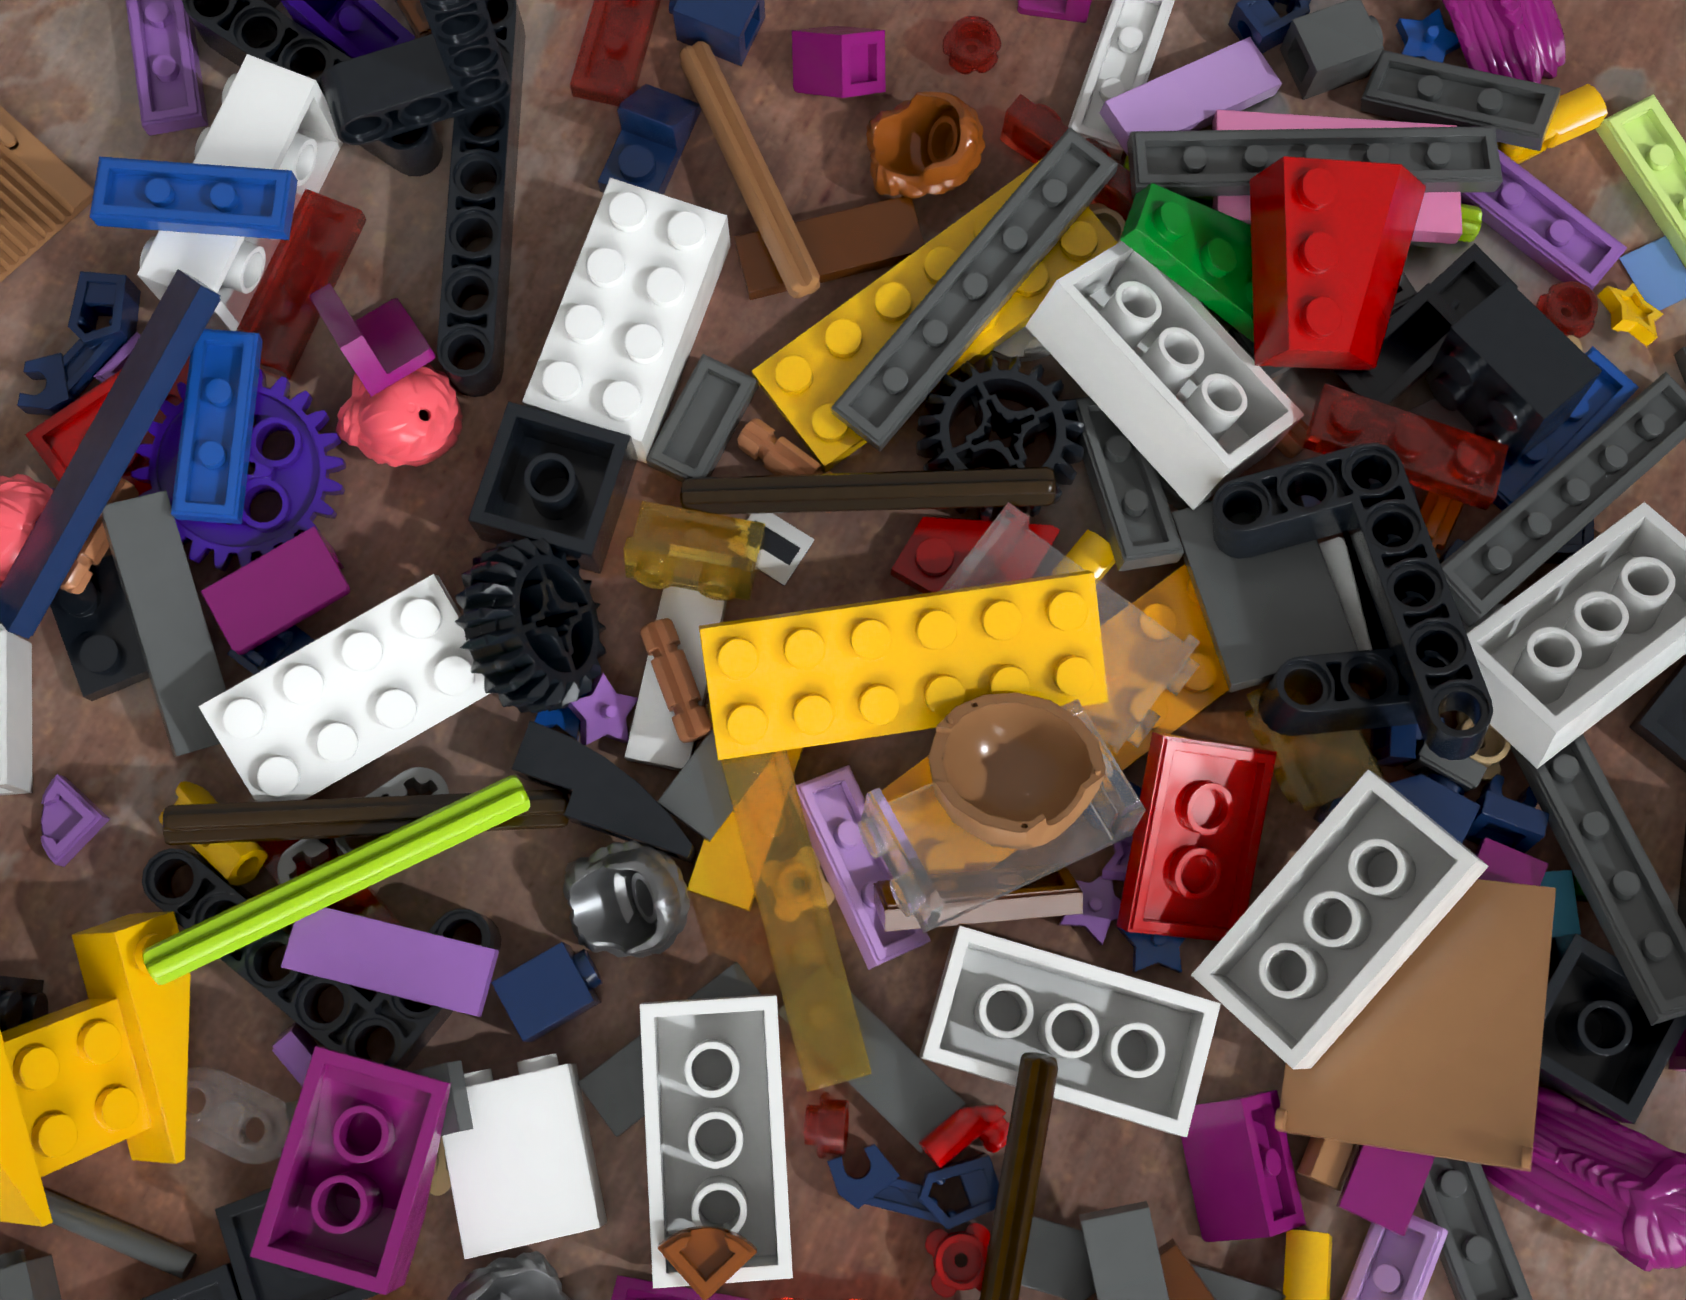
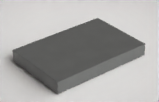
M1301 496L1291 500L1297 506L1305 507ZM1213 501L1203 503L1194 510L1189 507L1172 512V517L1184 550L1182 556L1230 692L1270 682L1280 666L1287 660L1295 657L1359 651L1317 540L1250 558L1239 559L1226 555L1218 548L1214 541ZM1245 512L1235 513L1228 517L1229 521L1238 525H1247L1257 519L1252 514Z

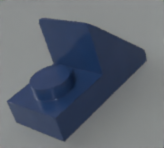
M648 84L643 85L622 101L617 109L621 131L599 177L598 185L600 192H605L609 179L613 178L664 195L702 110L699 103Z

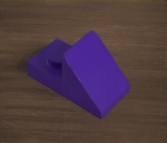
M281 0L293 21L352 59L415 39L413 34L374 0Z

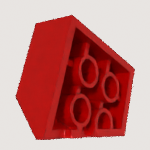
M1283 156L1250 179L1255 366L1372 370L1376 368L1426 186L1402 164Z

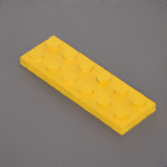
M1040 161L751 371L753 378L758 380L759 386L817 462L822 465L821 467L825 472L867 443V441L832 414L831 407ZM1089 207L1071 225L947 372V375L954 378L960 375L962 364L967 361L972 365L1024 328L1056 280L1118 244ZM940 382L930 393H935L940 389Z
M1089 570L699 625L718 760L936 728L956 706L987 694L1017 692L1051 700L1064 709L1108 702L1095 574Z

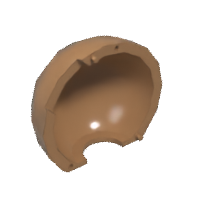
M1017 692L982 695L956 706L936 726V733L928 756L935 797L952 821L993 847L1021 850L1042 846L1058 837L1070 827L1096 795L1106 770L1099 741L1078 716L1051 700Z

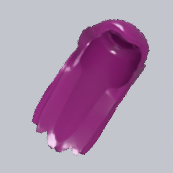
M1442 0L1452 20L1469 69L1541 84L1542 76L1548 79L1557 77V67L1565 64L1566 43L1564 32L1552 0Z
M1538 1086L1531 1172L1482 1164L1486 1179L1495 1187L1538 1212L1549 1215L1584 1235L1612 1246L1621 1256L1644 1271L1650 1272L1653 1269L1660 1270L1662 1268L1678 1269L1686 1266V1154L1671 1150L1646 1135L1630 1129L1561 1093Z

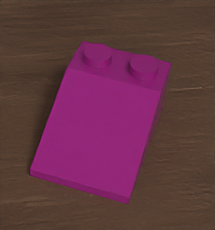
M315 1046L250 1257L382 1295H387L405 1285L425 1218L451 1083L325 1047Z

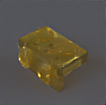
M642 501L633 537L626 538L623 549L626 578L636 579L642 585L655 589H666L674 586L695 590L710 599L727 601L733 598L750 601L765 538V523Z
M1284 688L1287 696L1292 701L1300 705H1308L1306 699L1298 691ZM1256 689L1247 694L1252 709L1245 712V717L1260 745L1264 746L1270 743L1273 750L1277 752V757L1282 766L1274 769V774L1282 792L1291 804L1300 801L1303 809L1309 811L1348 793L1367 770L1372 771L1379 777L1384 776L1361 730L1299 736L1281 735L1272 731L1263 722L1259 713V699L1264 689Z

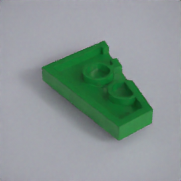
M1153 183L1149 184L1135 195L1120 240L1254 342L1251 225Z

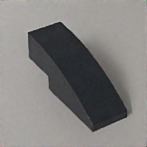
M1474 243L1431 284L1427 283L1389 319L1376 368L1372 370L1334 369V372L1375 415H1378L1429 371L1451 326L1506 281L1509 280L1517 289L1518 286Z
M531 720L529 721L512 766V770L519 777L554 790L562 789L571 795L564 815L572 823L627 842L635 840L640 844L650 845L656 850L663 851L668 856L693 864L697 851L669 813L637 781L606 757L575 739Z

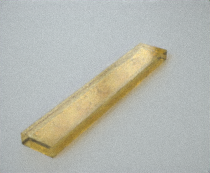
M708 703L706 704V709L713 732L710 704ZM787 750L720 760L805 1089L809 1092L870 1075L872 1071Z

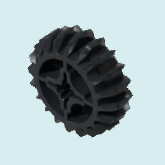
M991 354L985 359L983 373H979L975 366L967 361L961 365V381L946 374L940 381V389L943 395L930 393L925 400V408L930 414L918 418L917 431L926 437L918 440L916 445L918 456L931 458L924 464L923 471L975 469L979 467L1022 468L1025 467L1027 460L1023 448L1034 443L1037 434L1046 431L1049 439L1050 455L1041 467H1050L1054 471L1056 496L1053 504H1055L1062 495L1059 484L1072 485L1077 475V472L1070 464L1081 462L1085 451L1081 445L1075 442L1085 431L1083 422L1069 420L1078 409L1076 399L1057 401L1064 388L1062 379L1052 381L1046 386L1043 385L1041 380L1045 370L1041 364L1032 368L1030 375H1026L1020 372L1021 360L1018 356L1011 358L1007 370H999L998 361ZM998 399L1010 400L1028 409L1021 411L1009 410ZM973 405L976 411L974 422L977 430L965 436L964 444L953 448L949 429L957 416ZM991 429L993 432L996 431L1001 439L1011 436L1009 448L1004 447L1000 440L989 442ZM1022 506L1031 517L1038 515L1041 510V506ZM994 507L980 508L979 519L989 521ZM997 507L1002 508L1005 522L1015 521L1018 507ZM956 508V511L959 514H964L969 508Z
M514 538L498 543L494 548L485 550L480 556L473 558L472 568L461 574L465 589L455 596L456 601L463 609V615L454 622L464 629L466 642L460 648L469 650L474 661L471 673L483 674L485 693H498L503 707L514 706L521 713H539L546 710L550 712L568 707L569 703L578 701L583 694L592 691V679L601 675V666L597 659L606 654V649L599 640V634L606 627L598 621L596 610L601 604L594 602L589 592L592 581L582 580L579 575L580 565L578 560H566L565 551L552 549L545 538L540 540H531L529 538L517 540Z

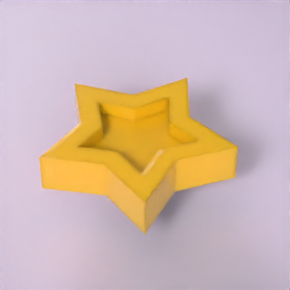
M1634 283L1626 290L1606 286L1597 295L1611 314V330L1629 332L1646 347L1658 338L1654 322L1664 314L1644 300Z

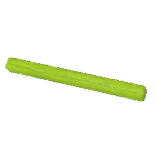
M516 775L503 778L147 947L143 951L146 969L158 985L171 982L528 811L531 807L529 797Z

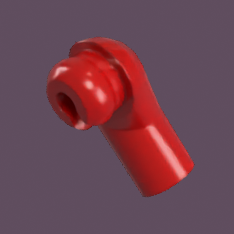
M996 1104L961 1108L919 1142V1145L939 1169L944 1167L977 1138L983 1143L987 1151L996 1153L1006 1145L1009 1122L1003 1117L1006 1112Z

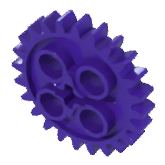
M262 369L259 370L254 414L256 424L252 431L249 463L255 468L253 475H247L242 524L228 525L226 523L175 519L183 546L190 540L193 541L189 559L198 564L206 558L210 551H214V564L218 570L226 571L233 556H238L239 563L243 567L254 561L256 555H264L314 526L317 528L313 523L317 515L333 519L337 516V513L324 500L326 495L336 496L344 494V487L338 482L329 479V474L346 469V463L342 458L327 456V452L342 442L337 433L319 434V431L330 420L325 410L316 411L309 415L305 414L313 400L306 390L297 394L291 400L288 399L291 384L286 377H280L269 389L266 388L267 382ZM183 382L177 384L183 401L175 406L164 400L160 410L166 415V419L162 424L153 421L148 429V432L155 437L153 444H140L136 450L137 454L150 460L149 466L131 472L134 479L151 484L152 489L142 493L140 496L166 490L171 508L186 394V384ZM277 431H286L293 434L295 446L286 458L270 460L264 457L263 444L270 434ZM263 492L280 494L282 509L275 519L268 522L253 520L251 504L255 497Z

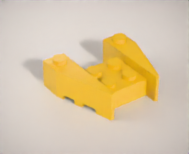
M174 911L128 914L72 934L88 999L1 1032L0 1030V1222L40 1227L53 1223L41 1177L125 1139L127 1140L133 1161L177 1164L185 1160L191 975L189 972L164 985H158L149 975L143 960V951L147 947L179 933Z

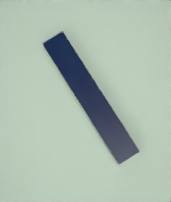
M177 269L0 587V622L10 633L27 639L34 635L221 300V295Z

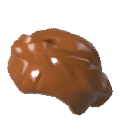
M917 92L911 100L903 101L893 110L880 111L876 117L869 120L866 127L867 147L871 153L870 174L873 178L874 188L880 195L897 196L900 194L907 198L916 199L926 194L939 195L952 191L966 182L974 173V170L981 162V154L986 147L982 136L983 126L975 109L947 92Z

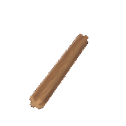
M698 41L692 46H685L680 51L682 69L789 295L800 299L807 294L815 293L820 288V275L710 46L703 41Z

